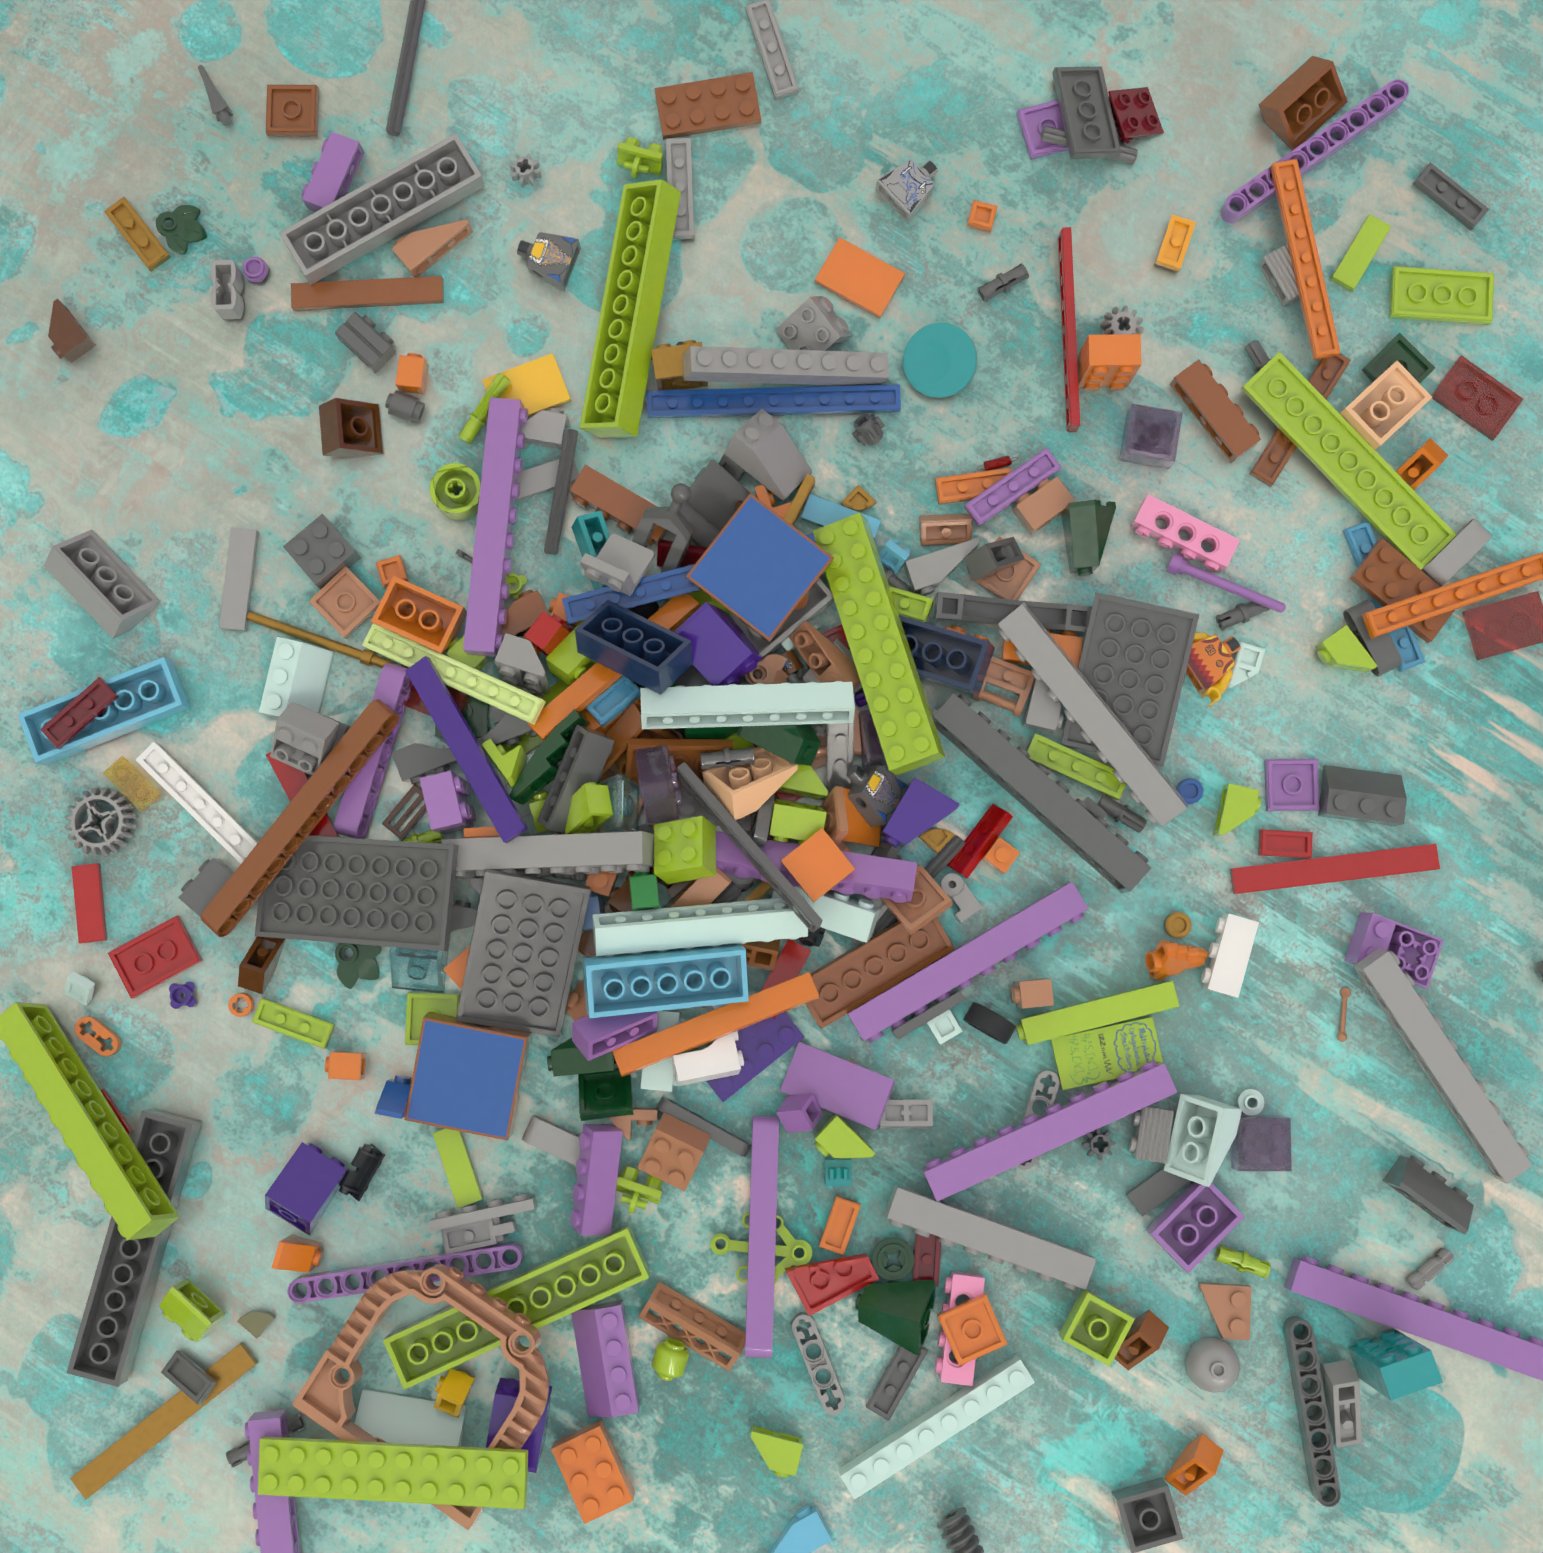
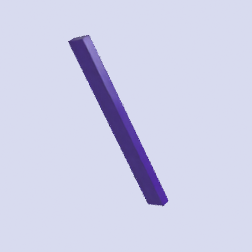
M425 656L405 671L502 841L508 843L527 830L528 827L431 659Z

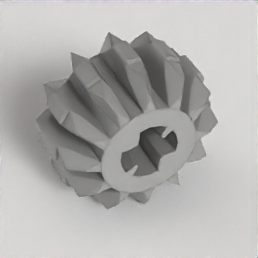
M1127 305L1122 308V311L1116 306L1112 309V313L1106 312L1104 315L1105 321H1102L1100 324V328L1104 330L1101 335L1142 334L1144 328L1140 324L1143 322V319L1141 317L1135 318L1137 310L1129 313ZM1121 325H1123V326H1125L1126 328H1124V330L1121 331V330H1119L1118 327H1120Z

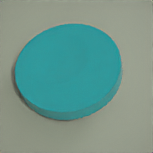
M933 323L919 329L910 338L904 351L903 367L908 381L916 390L930 397L947 398L964 390L973 379L977 368V351L971 338L959 327L949 323Z

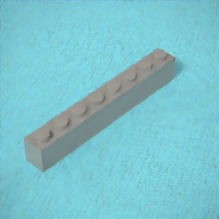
M690 346L682 355L684 381L857 386L882 385L889 379L888 353Z
M896 1184L884 1213L890 1219L889 1223L903 1229L905 1225L914 1227V1232L921 1236L929 1237L930 1234L936 1235L941 1243L949 1246H954V1243L964 1246V1251L974 1255H978L979 1251L986 1253L991 1261L1003 1264L1004 1260L1013 1263L1014 1269L1024 1273H1028L1029 1269L1038 1272L1037 1277L1052 1282L1053 1278L1063 1281L1062 1286L1077 1291L1078 1287L1087 1289L1097 1260L1087 1253L946 1202H937L932 1197Z

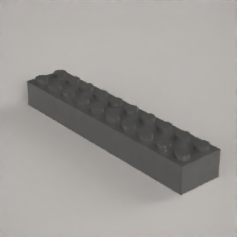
M953 693L933 715L936 729L1121 893L1131 892L1151 869L1147 864L1149 860L1139 851L1134 853L1127 847L1129 842L1118 833L1114 835L1107 829L1109 825L1099 816L1093 817L1088 812L1089 807L1079 798L1074 800L1068 794L1070 790L1060 781L1055 783L1049 778L1050 772L1039 763L1037 765L1029 760L1030 755L1020 746L1015 748L1009 742L1011 738L1003 730L998 729L996 731L989 725L991 720L980 711L977 714L971 709L970 706L972 704L967 698L961 694L957 696Z
M155 1109L143 1110L133 1143L173 1207L177 1210L201 1122ZM111 1216L67 1369L68 1374L116 1387L128 1381L172 1224L156 1237L127 1240L119 1233L118 1225Z

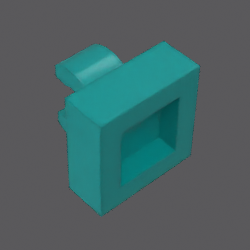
M825 1159V1186H852L851 1159Z

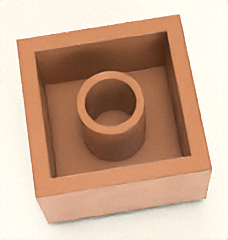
M664 1112L637 1169L685 1192L712 1135Z

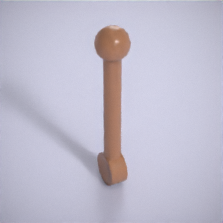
M1347 987L1341 988L1339 992L1342 997L1340 1032L1337 1034V1039L1340 1042H1344L1347 1039L1345 1033L1347 999L1351 995V990Z

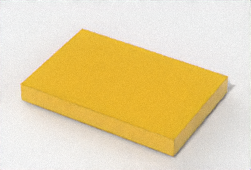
M553 353L501 372V374L510 379V384L501 398L521 400L524 407L528 410V418L541 410L547 411L550 408L571 402ZM496 375L482 379L486 391Z

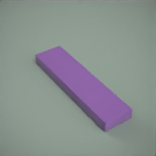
M1045 448L966 503L964 508L979 527L1010 506L1022 495L1033 490L1042 481L1060 471L1062 467L1049 449Z

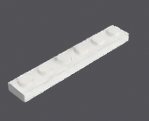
M153 742L136 759L240 864L245 860L258 842L157 742Z

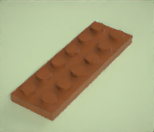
M937 917L913 935L898 921L871 937L867 943L863 942L810 973L819 998L806 1003L819 1028L822 1029L955 949Z

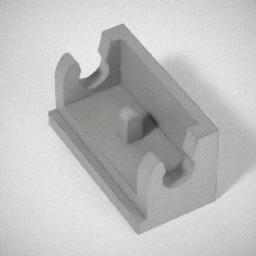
M932 1099L888 1100L879 1124V1130H931L933 1127Z

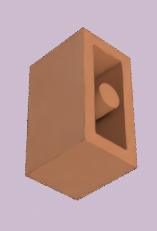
M1058 476L1052 481L1049 478L1045 479L1036 486L1038 490L1032 495L1027 492L1016 500L1017 505L1013 512L1030 535L1061 515L1068 503L1075 502Z
M1051 979L1013 981L1014 987H1010L1011 1002L1016 1003L1017 1008L1054 1005Z

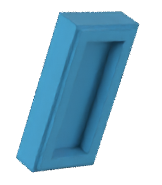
M622 676L585 708L604 728L641 697L640 689L632 680Z

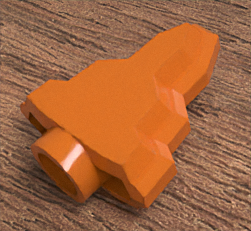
M1165 940L1160 941L1154 951L1146 953L1145 963L1149 976L1158 981L1168 976L1179 974L1185 969L1204 965L1208 952L1197 946L1180 945L1179 943Z

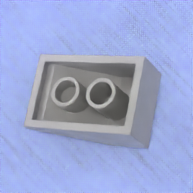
M763 409L757 412L733 435L724 453L782 501L802 484L807 474L811 475L812 473L811 468L782 424Z

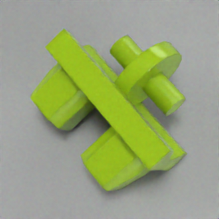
M629 136L624 143L619 142L617 146V165L632 170L631 178L637 179L640 172L660 176L663 160L661 145L652 143L649 144L648 149L641 148L640 142L636 138Z
M626 1166L621 1176H617L616 1191L625 1193L622 1195L621 1202L630 1204L628 1212L633 1214L635 1207L646 1209L648 1203L646 1201L659 1204L662 1191H660L662 1180L649 1174L645 1185L636 1183L639 1170Z

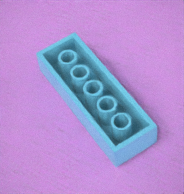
M162 657L106 679L107 684L115 691L119 698L61 749H57L40 729L86 688L17 714L34 761L39 764L49 765L191 709L174 662L166 657Z
M733 943L722 944L717 947L701 946L692 949H668L663 952L647 951L639 954L628 953L609 957L582 958L585 1006L589 1018L749 1001L746 949L742 944Z

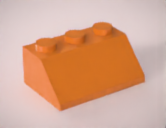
M393 576L371 622L443 654L450 643L457 637L467 612L461 605Z

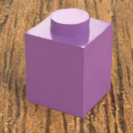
M813 1093L787 1096L776 1112L787 1133L813 1131L824 1114Z

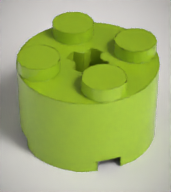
M449 463L442 466L432 478L429 486L430 496L440 512L447 518L454 520H465L478 513L481 480L471 468L461 463ZM460 488L462 491H460L459 495L455 496L456 489Z

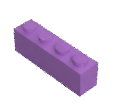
M583 1124V1130L579 1136L580 1156L576 1162L577 1182L573 1187L574 1208L570 1213V1224L581 1236L611 1234L623 1131L613 1124Z

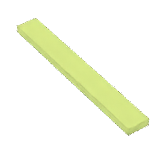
M374 623L362 644L363 647L408 668L427 656L431 659L445 685L535 725L546 703L541 698Z

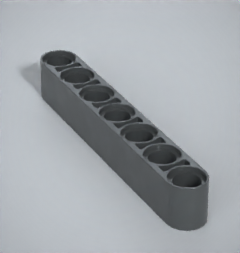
M1291 1316L1285 1320L1283 1331L1311 1494L1323 1506L1333 1507L1339 1503L1341 1491L1314 1331L1312 1326L1301 1317ZM1302 1324L1303 1332L1299 1336H1294V1327ZM1302 1351H1307V1359L1299 1363L1298 1355ZM1307 1378H1312L1311 1387L1303 1389V1381ZM1316 1405V1413L1312 1416H1307L1308 1407ZM1316 1432H1321L1320 1440L1312 1443V1435ZM1321 1459H1325V1466L1320 1470H1316V1463ZM1330 1486L1329 1494L1321 1497L1320 1492L1322 1488Z

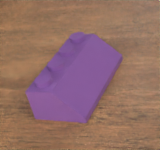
M623 1300L590 1305L571 1313L588 1416L617 1417L638 1413L640 1400Z

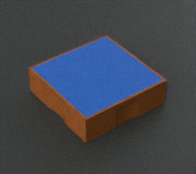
M750 493L686 575V578L770 643L806 593L813 588L833 562L834 557Z
M429 1012L423 1017L404 1120L508 1141L513 1134L520 1098L519 1084L526 1066L532 1033L456 1021V1017Z

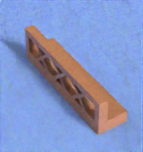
M661 1282L657 1283L638 1318L670 1337L684 1342L687 1347L730 1371L745 1346L746 1333ZM652 1309L653 1311L660 1314L661 1317H656L648 1312V1310ZM673 1324H677L680 1327H682L683 1331H679L678 1329L674 1328ZM696 1338H701L706 1344H701ZM718 1351H723L731 1356V1358L728 1360L720 1355Z

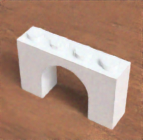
M728 1004L700 1007H703L710 1012ZM736 1031L716 1039L709 1047L703 1050L673 1055L672 1066L676 1085L682 1086L738 1075L741 1070L740 1066H744L742 1051H737L735 1041L738 1040V1032Z

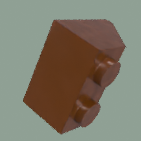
M334 398L319 405L323 456L351 458L383 454L379 404Z

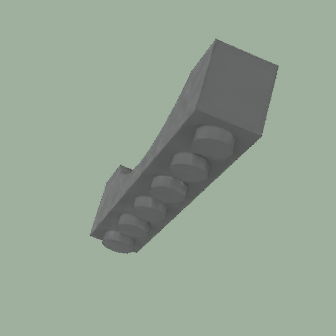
M937 592L934 619L998 625L1002 619L1024 602L1045 629L1086 633L1092 606Z
M506 712L499 723L486 735L477 739L486 756H488L482 743L489 739L493 741L496 747L500 744H506V747H510L520 743L521 737L530 735V738L538 735L528 726L526 721ZM414 743L391 752L401 780L403 782L411 781L412 785L420 783L419 778L426 777L425 775L433 772L435 774L447 772L450 770V765L458 763L450 748L440 749Z

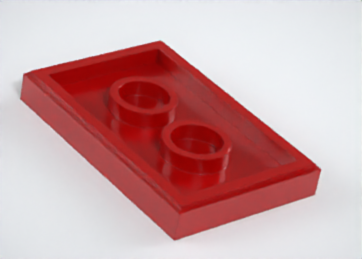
M178 915L108 952L131 999L142 995L203 961Z

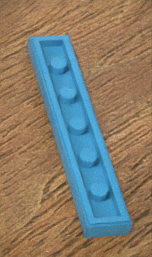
M1369 521L1343 530L1357 567L1377 542ZM1368 594L1370 601L1376 609L1383 607ZM1406 626L1389 632L1402 659V665L1397 667L1399 672L1425 663L1411 628Z

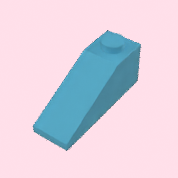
M815 1504L812 1507L805 1505L798 1509L768 1553H810L832 1541L831 1532L817 1505Z

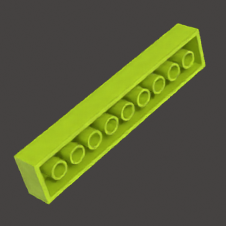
M662 179L623 185L579 427L599 438L637 437L652 357L651 349L654 346L681 191Z
M859 512L812 531L816 544L834 557L833 562L825 573L889 771L895 775H900L946 758L868 520Z
M21 1002L12 1004L0 1014V1039L8 1047L10 1057L18 1063L23 1072V1078L27 1083L31 1084L36 1092V1099L49 1113L51 1123L58 1128L63 1136L64 1144L75 1155L77 1165L88 1176L91 1188L101 1197L106 1212L114 1218L118 1225L119 1233L127 1240L156 1237L180 1217L47 1005Z
M629 1224L611 1234H607L487 1289L485 1293L493 1298L498 1297L508 1304V1309L514 1313L524 1314L530 1319V1324L538 1329L648 1279L651 1272ZM452 1305L394 1331L383 1339L403 1390L500 1346V1339Z

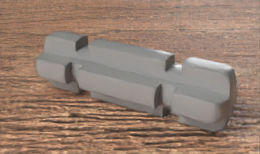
M1441 1249L1436 1254V1258L1432 1257L1417 1270V1274L1413 1273L1407 1278L1408 1283L1413 1289L1420 1290L1425 1285V1281L1429 1282L1444 1269V1265L1448 1266L1454 1261L1455 1258L1448 1249Z

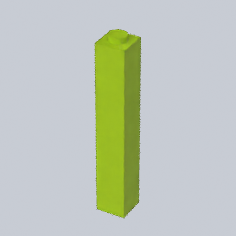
M1164 981L1019 1018L1016 1032L1019 1041L1024 1040V1044L1030 1045L1168 1010L1180 1005L1173 981Z

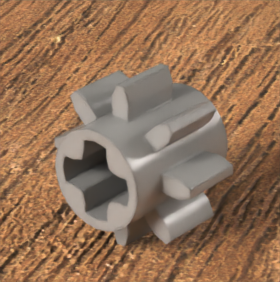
M527 154L526 157L517 155L515 164H510V168L514 172L511 174L512 180L516 181L519 179L522 188L528 184L535 186V179L541 178L540 171L536 170L540 167L539 161L535 160L532 162L530 154Z

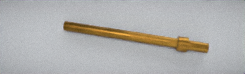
M249 611L247 615V621L360 660L361 664L369 667L374 665L383 668L387 663L394 664L391 660L377 656L373 651L367 649L362 651Z

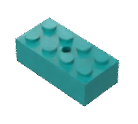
M1384 1330L1379 1333V1337L1373 1339L1368 1337L1361 1338L1354 1342L1355 1345L1348 1347L1358 1377L1389 1400H1394L1443 1383L1432 1350L1398 1330Z

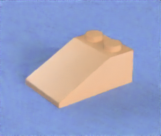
M1396 361L1339 414L1376 450L1423 407L1432 396Z
M761 747L753 749L755 764L731 766V769H726V767L707 769L703 771L704 785L735 820H738L757 811L798 770V765Z

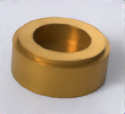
M1182 912L1171 913L1164 921L1166 933L1173 938L1185 937L1191 930V920Z

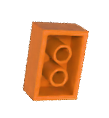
M1141 334L1088 335L1077 356L1079 388H1084L1086 391H1096L1100 387H1110V390L1119 391L1128 387L1142 365Z
M603 1419L553 1443L551 1451L584 1524L634 1500L635 1491Z

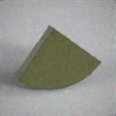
M253 1311L242 1316L237 1322L257 1339L276 1316L268 1311Z

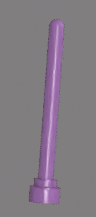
M1177 553L1173 554L1166 572L1176 575V573L1180 575L1182 573L1279 613L1284 612L1286 609L1285 604L1187 564V560L1183 559L1184 556Z

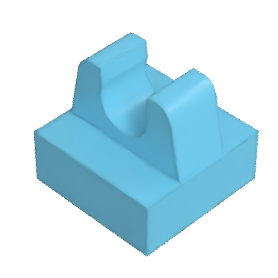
M889 539L881 550L879 557L883 566L889 570L892 569L895 571L894 574H897L908 559L910 548L907 547L904 550L897 545L899 540Z

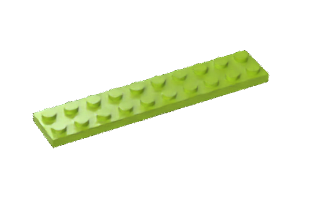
M1280 352L1241 388L1381 535L1420 570L1457 535Z
M269 1436L260 1438L258 1495L525 1509L527 1506L528 1450Z

